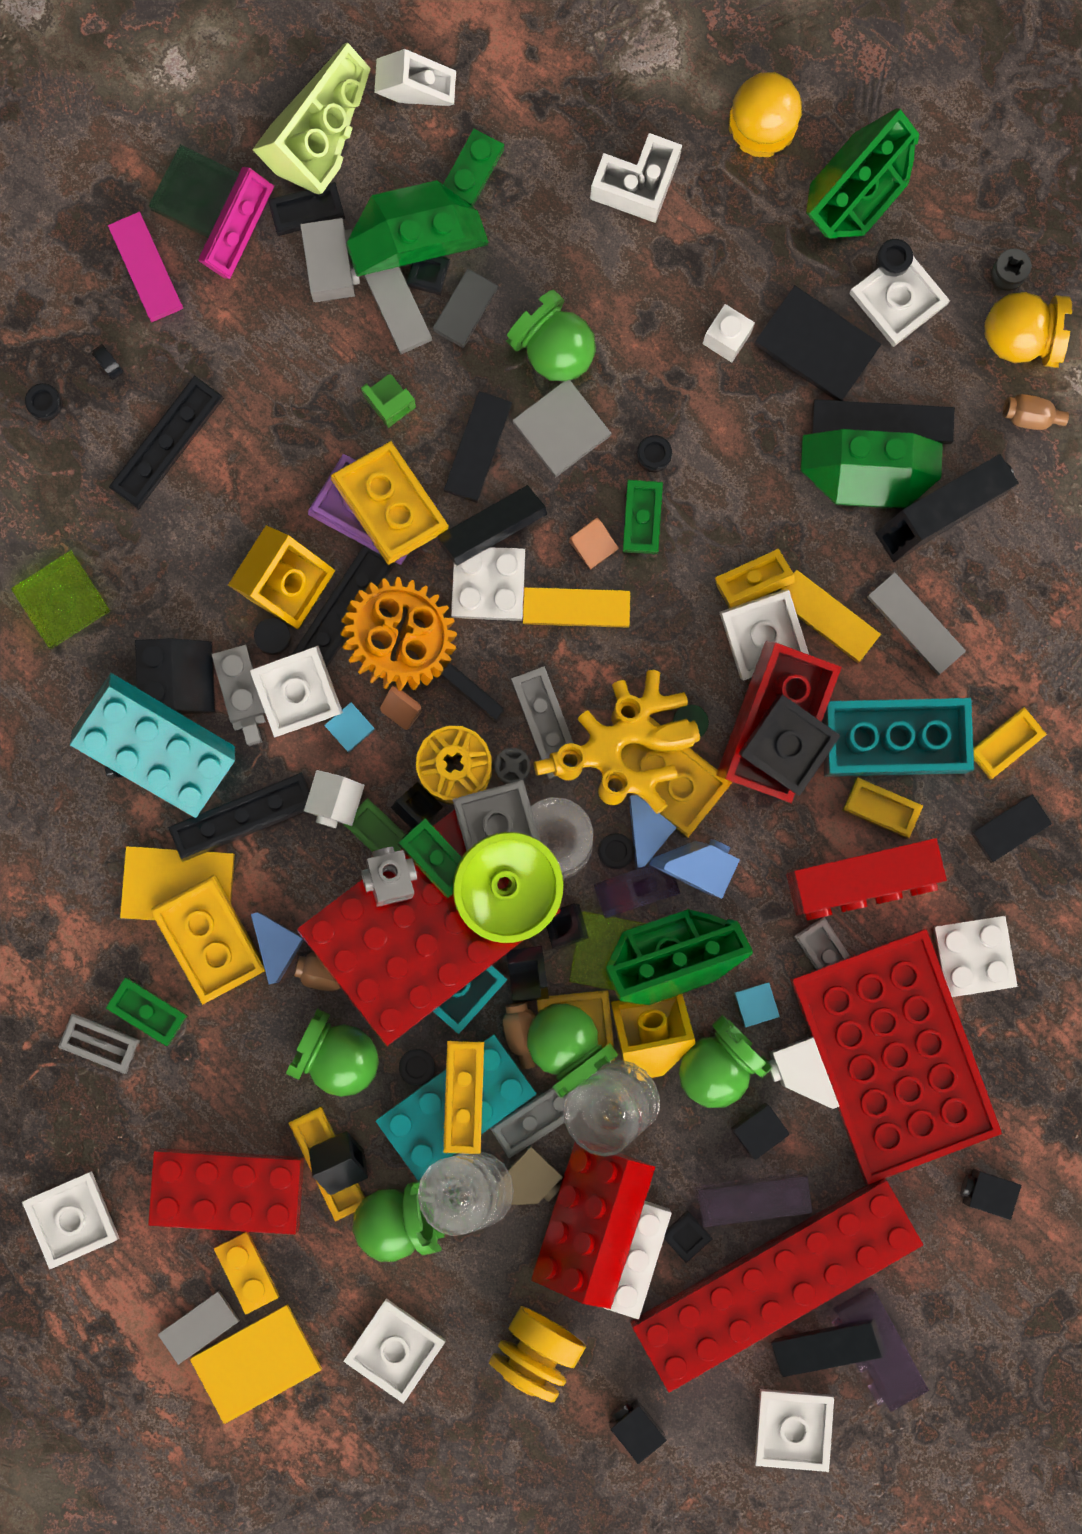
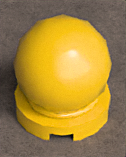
M776 72L758 73L746 80L738 88L729 114L730 134L732 133L734 140L740 145V149L743 152L755 157H771L774 153L783 150L792 143L802 116V101L799 92L791 80Z
M1027 292L1006 295L994 303L985 320V338L990 348L999 358L1012 363L1029 362L1041 356L1045 367L1059 368V362L1063 363L1070 337V331L1063 330L1065 314H1072L1071 298L1055 295L1050 304L1047 305L1039 296Z

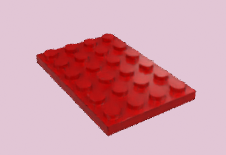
M454 809L434 824L433 827L463 857L467 851L456 810ZM415 863L417 880L411 881L414 889L413 898L377 907L373 891L366 892L362 879L297 928V932L386 1047L523 942H494L475 933L459 915L453 894L447 899ZM387 871L383 873L388 879L395 877L392 872ZM508 877L499 879L497 883L499 889H504L508 886Z
M922 929L790 979L810 1035L815 1040L837 1098L839 1114L863 1179L867 1185L1002 1134L927 929Z

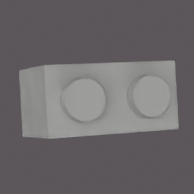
M343 218L300 224L313 302L355 297L353 285L360 284L359 276H356L353 264H350L346 246L352 229L345 230Z

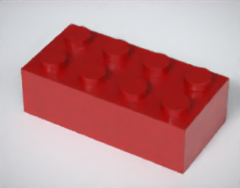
M765 641L716 776L792 803L795 793L741 757L738 753L778 694H783L822 722L842 667L782 644Z
M937 838L804 868L786 874L796 916L805 914L806 920L833 915L831 908L840 906L841 912L868 907L866 899L875 898L876 904L903 899L902 891L910 890L911 896L938 891L937 883L947 881Z
M575 1140L531 1281L579 1303L611 1309L656 1167L606 1147Z
M160 1148L154 1151L148 1226L296 1235L300 1227L304 1157Z

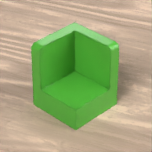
M391 374L384 377L371 388L367 383L361 387L362 395L387 428L416 408L413 396L406 388L403 390Z

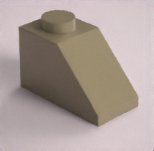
M529 1145L482 1195L481 1201L486 1206L538 1204L543 1198L549 1202L559 1192L561 1187L559 1181L563 1176L532 1145Z

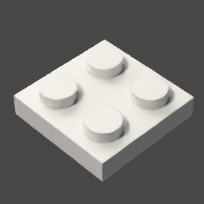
M914 256L912 264L903 275L897 277L887 276L878 268L852 288L849 293L893 347L950 302Z
M489 547L458 566L454 563L452 618L522 621L525 549Z
M788 589L719 612L740 679L742 680L752 678L765 641L776 642L809 655Z
M319 646L250 670L274 738L343 713Z
M1006 916L932 927L937 958L952 997L1018 987Z
M92 1171L22 1201L49 1269L120 1239Z
M386 1298L343 1362L404 1404L446 1340Z
M760 1389L755 1465L829 1472L834 1396L830 1394Z

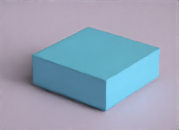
M352 702L342 709V714L334 716L324 725L348 753L375 730Z
M769 982L734 993L744 1027L780 1017Z

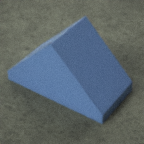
M631 795L628 799L635 869H641L646 866L677 827L660 813L656 814L649 804L638 795Z
M259 912L253 913L251 917L268 984L279 983L304 939L268 916Z

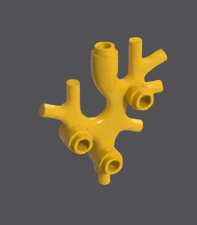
M657 670L646 671L645 689L641 698L630 695L625 680L614 682L612 687L617 703L611 716L613 726L602 725L589 710L585 711L577 720L589 733L588 742L582 746L574 743L565 744L558 752L550 753L549 758L535 761L534 770L536 775L553 772L555 776L563 780H574L581 774L583 768H596L602 773L598 794L604 803L618 805L624 801L627 793H634L641 796L654 812L659 814L668 805L657 793L655 786L659 782L677 778L675 765L672 764L647 771H634L624 764L621 759V752L630 743H637L654 751L671 752L693 747L695 742H699L700 734L695 721L689 722L688 719H683L655 726L649 721L651 714L687 706L688 700L685 692L669 696L661 695L659 692L660 672ZM564 763H570L573 767H569ZM610 787L615 788L618 792H614V791L610 790L609 788H610Z

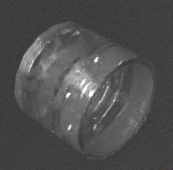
M550 797L536 802L531 806L540 842L557 859L563 879L575 876L587 865L592 855L594 830L588 814L578 804L566 798ZM559 834L563 835L562 843L564 846L562 848L560 846H555L553 849L549 848L550 841L548 837L550 835L555 838Z
M623 1060L607 1062L595 1074L568 1094L563 1106L564 1122L569 1134L576 1143L591 1154L604 1157L616 1155L656 1120L660 1111V1095L655 1082L639 1066Z
M481 1152L480 1154H459L443 1158L429 1166L420 1180L418 1199L420 1210L432 1227L438 1232L457 1236L490 1227L503 1219L511 1207L514 1191L512 1178L505 1165L492 1154Z

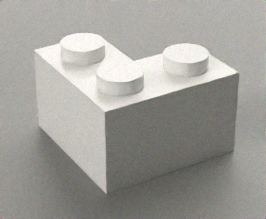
M649 133L637 165L603 153L591 185L590 199L656 223L678 165L682 145Z

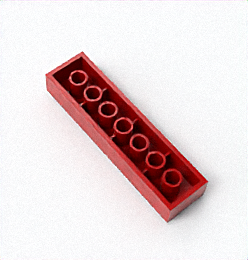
M882 1179L863 1186L643 1313L639 1319L635 1318L630 1322L663 1384L670 1393L924 1245L888 1181Z

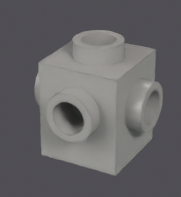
M394 847L373 851V857L368 858L366 861L367 869L361 870L366 892L373 891L376 906L379 907L413 898L414 889L411 881L417 880L413 859H406L404 851L395 852ZM389 871L392 872L395 875V877L392 879H388L383 875V873Z

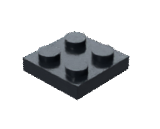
M778 694L738 754L800 796L841 735L783 694Z

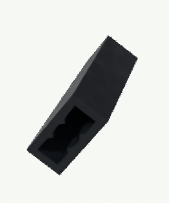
M998 454L903 509L875 534L894 563L1004 496L1018 485L1019 482L1015 478L1012 467L1005 462L1001 454Z

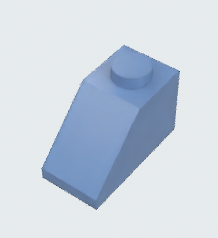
M711 839L709 844L693 841L651 859L649 865L708 895L722 899L740 859L728 854L730 851L729 846Z

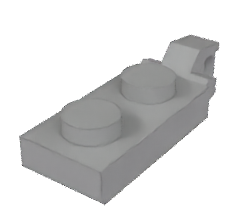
M247 645L213 653L212 658L230 723H232L235 731L243 730L247 745L252 746L263 743L258 724L266 722L265 711L250 670L254 668Z

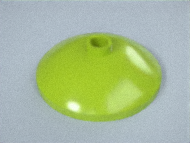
M518 832L492 834L475 843L460 860L453 880L454 902L462 920L481 937L500 943L523 941L541 932L556 915L563 896L562 871L553 853L537 839ZM508 877V886L504 889H499L497 886L499 879Z

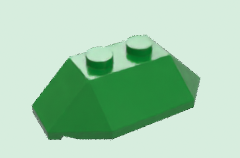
M896 108L856 131L810 183L806 214L826 238L865 236L908 186L914 162L915 144H918L920 134L901 109Z
M435 180L371 195L346 242V246L356 276L358 277L487 246L489 242L478 210L441 182Z
M840 429L807 434L802 436L800 471L835 505L905 509L941 479L943 443L914 433Z
M687 909L623 931L606 965L605 971L620 1001L651 1005L717 981L751 956L753 950L738 921L732 919L724 920L711 914Z

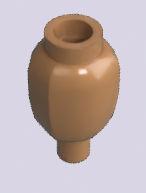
M1022 393L1014 398L1007 397L1003 406V417L1010 419L1013 425L1022 428L1044 430L1052 424L1066 426L1069 420L1068 412L1056 410L1051 401L1034 395Z
M314 952L307 954L306 957L298 956L294 977L300 978L304 986L323 991H335L341 988Z
M526 1002L508 1004L505 1006L506 1014L502 1019L508 1047L513 1053L519 1055L521 1069L533 1068L535 1063L527 1047V1033L535 1014L527 1008Z

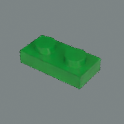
M473 128L443 185L473 207L504 151V144Z
M627 481L622 552L658 555L663 482Z
M425 818L398 842V846L409 858L413 859L416 866L448 899L453 894L454 875L462 857Z
M128 977L124 978L106 1007L107 1010L165 1046L171 1044L188 1016Z

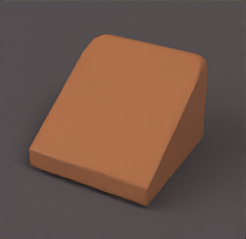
M598 517L569 539L571 546L590 570L619 549Z
M392 686L380 710L401 728L408 730L422 713V706L405 692L398 691L396 686Z

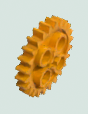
M400 577L395 579L392 586H390L386 578H382L378 587L371 582L367 586L366 592L359 590L355 596L356 601L351 600L346 608L349 612L345 613L341 622L347 626L343 627L340 635L349 639L343 645V650H354L349 662L360 661L362 663L358 671L359 674L367 670L372 672L370 677L371 683L380 677L383 678V687L385 689L393 681L396 682L398 691H402L406 682H408L412 690H416L420 680L426 686L429 685L433 676L438 678L444 671L443 667H447L452 659L449 655H452L456 646L450 642L455 639L457 632L447 629L452 626L455 620L454 618H444L443 615L449 607H437L436 602L439 599V595L428 598L426 596L428 589L426 585L420 591L415 590L414 580H411L407 587H403ZM403 607H406L407 615L400 631V638L402 640L396 649L395 661H392L390 657L398 636L396 627L402 619ZM379 609L388 610L392 617L382 615ZM413 619L421 620L426 628L417 626ZM371 640L380 641L385 649L375 647ZM406 650L415 652L419 660L410 658Z

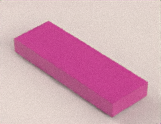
M242 167L199 256V262L221 277L231 278L273 191L274 185L251 168Z
M140 211L109 224V230L151 323L184 309Z

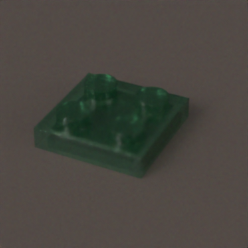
M180 144L148 206L151 211L209 238L239 173Z

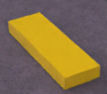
M796 570L794 572L795 582L783 587L781 590L788 589L790 591L797 617L855 662L859 663L880 637L881 633Z
M524 587L523 624L629 628L630 591Z
M447 1041L443 1153H481L484 1042Z
M322 1106L288 1123L311 1172L309 1149L336 1136ZM317 1182L335 1222L354 1213L365 1198L359 1183L330 1195Z

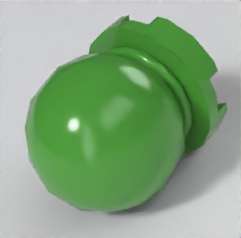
M553 289L539 298L543 305L532 315L527 311L522 314L508 332L506 342L515 351L527 348L528 360L536 372L550 381H568L577 379L590 367L596 353L595 334L583 318L573 312L561 310L565 301Z
M552 1004L540 1010L532 1019L527 1033V1047L533 1062L544 1072L558 1075L556 1079L560 1081L553 1085L552 1088L560 1098L595 1074L597 1070L619 1055L611 1043L602 1048V1045H598V1030L592 1018L580 1008L569 1004Z
M317 1008L286 1074L300 1080L303 1072L305 1074L309 1073L315 1085L327 1094L340 1097L356 1095L366 1089L376 1077L379 1065L377 1048L371 1038L357 1027L346 1024L331 1027V1024L327 1023L330 1014Z
M722 1014L712 1024L713 1028L717 1031L715 1036L703 1037L697 1040L695 1045L681 1058L679 1068L681 1087L686 1095L699 1105L707 1108H725L738 1101L749 1087L750 1074L756 1073L763 1078L773 1068L764 1056L760 1057L750 1047L753 1043Z
M427 1180L408 1183L404 1192L399 1189L378 1190L362 1200L354 1212L352 1232L358 1246L367 1256L379 1262H395L411 1255L415 1249L421 1255L441 1251L442 1248L437 1244L439 1238L445 1237L444 1219L440 1202L432 1203L428 1191L433 1187Z

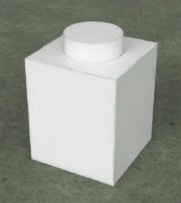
M725 304L707 330L703 345L732 363L751 335L755 322Z
M316 770L304 811L316 815V823L336 829L339 822L352 826L365 785L343 776Z

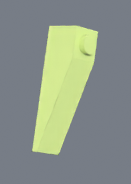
M349 43L343 44L273 121L252 150L277 176L318 195L322 194L341 167L344 158L341 156L345 140L350 138L352 131L350 123L355 107L360 105L371 68Z

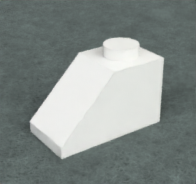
M403 49L377 58L374 93L399 103L451 106L454 105L456 71Z
M813 1037L804 1038L769 1052L772 1059L769 1063L773 1067L769 1072L774 1082L780 1080L783 1087L829 1108L839 1107Z

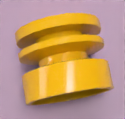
M445 726L433 731L422 741L416 755V771L422 786L437 801L446 805H454L452 799L486 790L492 777V757L486 742L475 731L463 726ZM457 756L461 757L460 763L463 769L461 771L454 769L451 773L447 772L448 764L445 760L448 757L453 760Z
M520 1306L508 1328L520 1340L519 1343L515 1344L510 1341L501 1340L498 1347L510 1358L499 1353H493L489 1364L508 1383L520 1391L548 1402H555L559 1391L549 1382L559 1386H564L566 1383V1378L555 1368L556 1365L560 1364L565 1367L575 1368L586 1349V1345L571 1332L549 1318L527 1307Z

